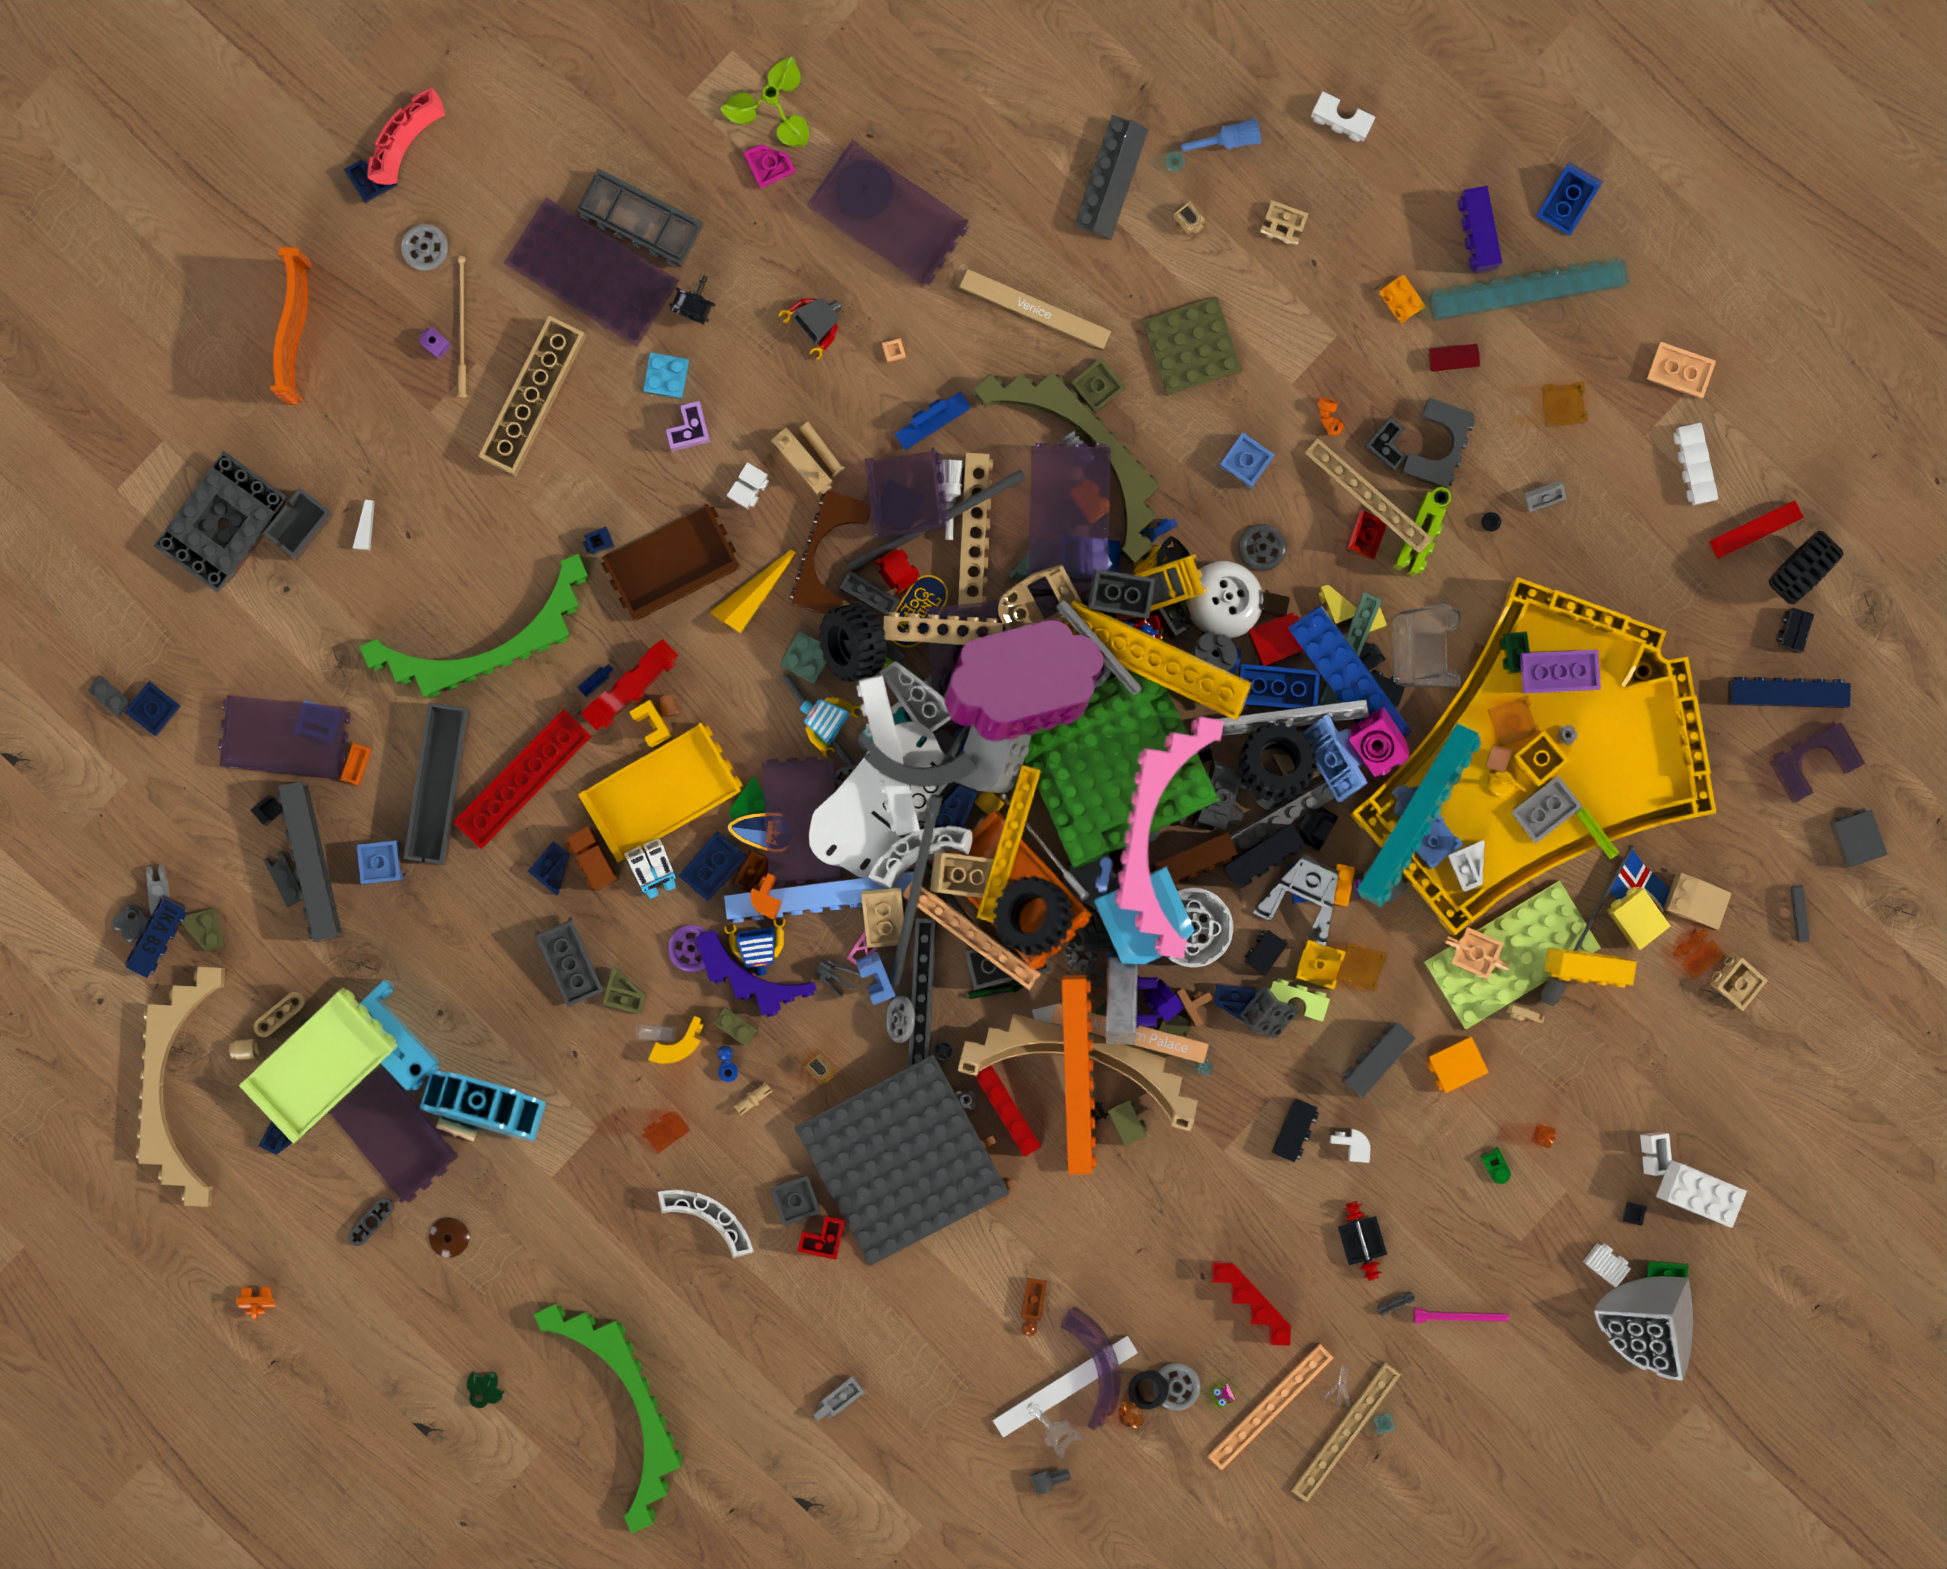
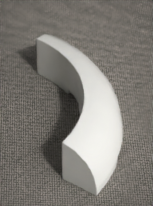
M953 826L934 828L928 856L935 854V852H957L968 855L972 844L971 831ZM924 829L913 832L893 844L892 848L883 857L881 856L868 878L885 888H893L903 872L917 862Z
M666 1190L658 1192L661 1214L669 1212L687 1213L707 1221L723 1236L731 1251L732 1258L753 1253L752 1245L745 1229H743L736 1217L719 1202L700 1193L690 1191Z

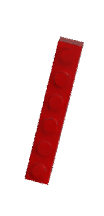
M992 1065L979 1071L975 1078L1023 1156L1026 1157L1041 1147L1040 1143Z

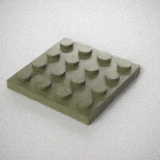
M1217 296L1142 321L1167 396L1242 372Z

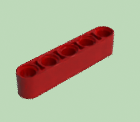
M1796 500L1710 540L1709 543L1717 559L1803 519L1804 516Z

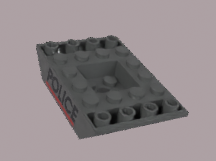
M223 451L153 546L218 593L234 578L265 536L263 532L283 509L288 497ZM223 518H227L229 521V525L225 529L219 527V521Z

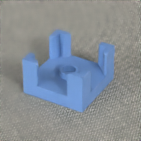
M1242 433L1220 463L1219 468L1226 473L1228 471L1243 481L1244 486L1251 490L1275 455L1248 435Z
M1441 815L1434 818L1429 833L1424 835L1421 840V846L1416 852L1429 869H1433L1441 860L1463 845L1461 840L1457 836L1455 837L1445 825Z
M400 841L357 845L360 882L362 885L404 881L403 871L400 870L398 852L400 851Z
M878 951L856 960L861 977L865 978L874 974L877 981L876 984L868 987L873 1005L895 997L892 984H890Z

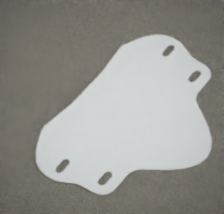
M913 721L895 725L904 765L932 767L930 765L932 761L936 765L942 763L946 755L940 749L934 734L926 726ZM922 736H926L927 741L922 747L918 748L916 743ZM865 758L862 759L838 790L815 810L809 831L810 847L821 861L843 867L860 878H867L881 856L883 857L892 848L893 844L902 839L871 814L875 811L887 822L893 820L891 812L887 813L882 803L888 800L887 794L882 793L880 782L883 781L882 773L878 774L877 770ZM947 784L940 785L938 790L932 794L939 795ZM910 785L912 796L916 793H921L926 797L925 806L921 809L915 808L918 821L926 822V810L931 794L927 793L921 786ZM937 786L925 788L928 791H934L937 788ZM921 795L914 796V805L917 807L922 806L924 798ZM835 844L837 849L831 856H827L826 851L831 845ZM934 854L929 855L927 860L933 859ZM866 858H869L871 860L870 864L866 869L861 870L860 865Z

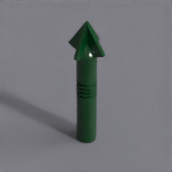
M1012 981L1011 984L970 991L968 994L969 999H975L997 993L1001 994L1011 991L1016 993L1024 986L1019 982Z

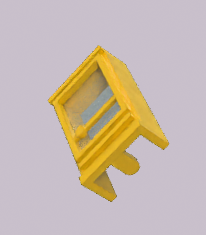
M1196 554L1134 574L1135 576L1155 579L1150 611L1208 592L1207 588H1203L1200 580L1202 573L1200 569L1197 570L1194 559L1197 558Z

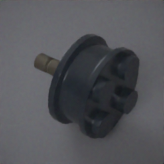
M700 275L694 292H687L676 287L677 294L673 303H669V306H671L670 311L703 325L705 322H709L707 317L711 308L715 307L716 304L701 296L708 277Z

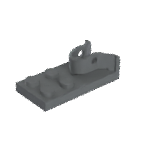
M572 916L564 923L543 932H535V937L567 1007L604 991L573 923Z

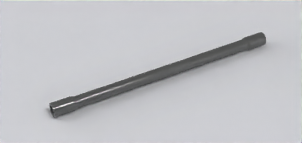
M1020 469L1010 474L1000 482L889 542L849 561L847 564L852 573L860 570L870 562L1007 488L1026 480L1023 472Z
M931 794L924 831L896 956L889 978L892 985H900L902 979L903 965L929 849L942 797L936 794Z

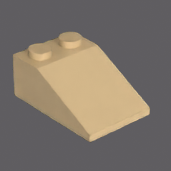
M935 852L930 891L983 898L994 859Z
M1676 873L1663 910L1719 930L1732 893L1684 873Z

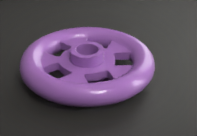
M686 925L677 929L672 934L668 943V954L672 963L677 968L686 972H697L705 968L703 960L698 963L695 958L701 953L696 935L707 932L706 929L698 925ZM695 933V939H686V934ZM677 941L683 942L682 950L676 949ZM689 945L695 946L694 952L688 951ZM683 954L690 958L688 964L680 960Z

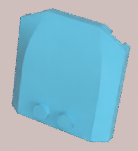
M1163 867L1150 873L1155 897L1163 914L1180 937L1188 939L1195 930L1167 867ZM1119 889L1093 899L1122 964H1146L1163 956L1157 954V950H1155L1156 938H1159V934L1137 930L1135 917L1140 911L1117 907L1115 894Z

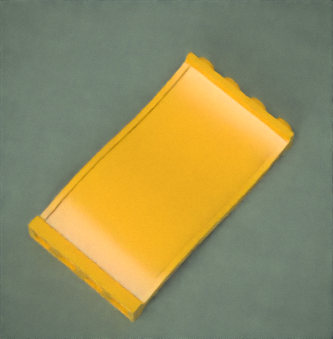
M699 723L681 736L578 794L618 863L627 859L624 853L640 846L643 849L644 844L657 838L661 839L742 792L740 787L743 784L738 776L733 777L730 772L733 767L728 759L723 760L720 754L723 750L718 742L714 743L710 736L713 733L708 725L704 726L702 723Z

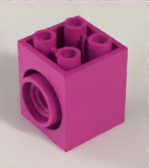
M1384 707L1350 727L1349 740L1374 777L1378 775L1384 776L1390 772L1391 767L1396 764L1400 766L1408 760L1410 745Z

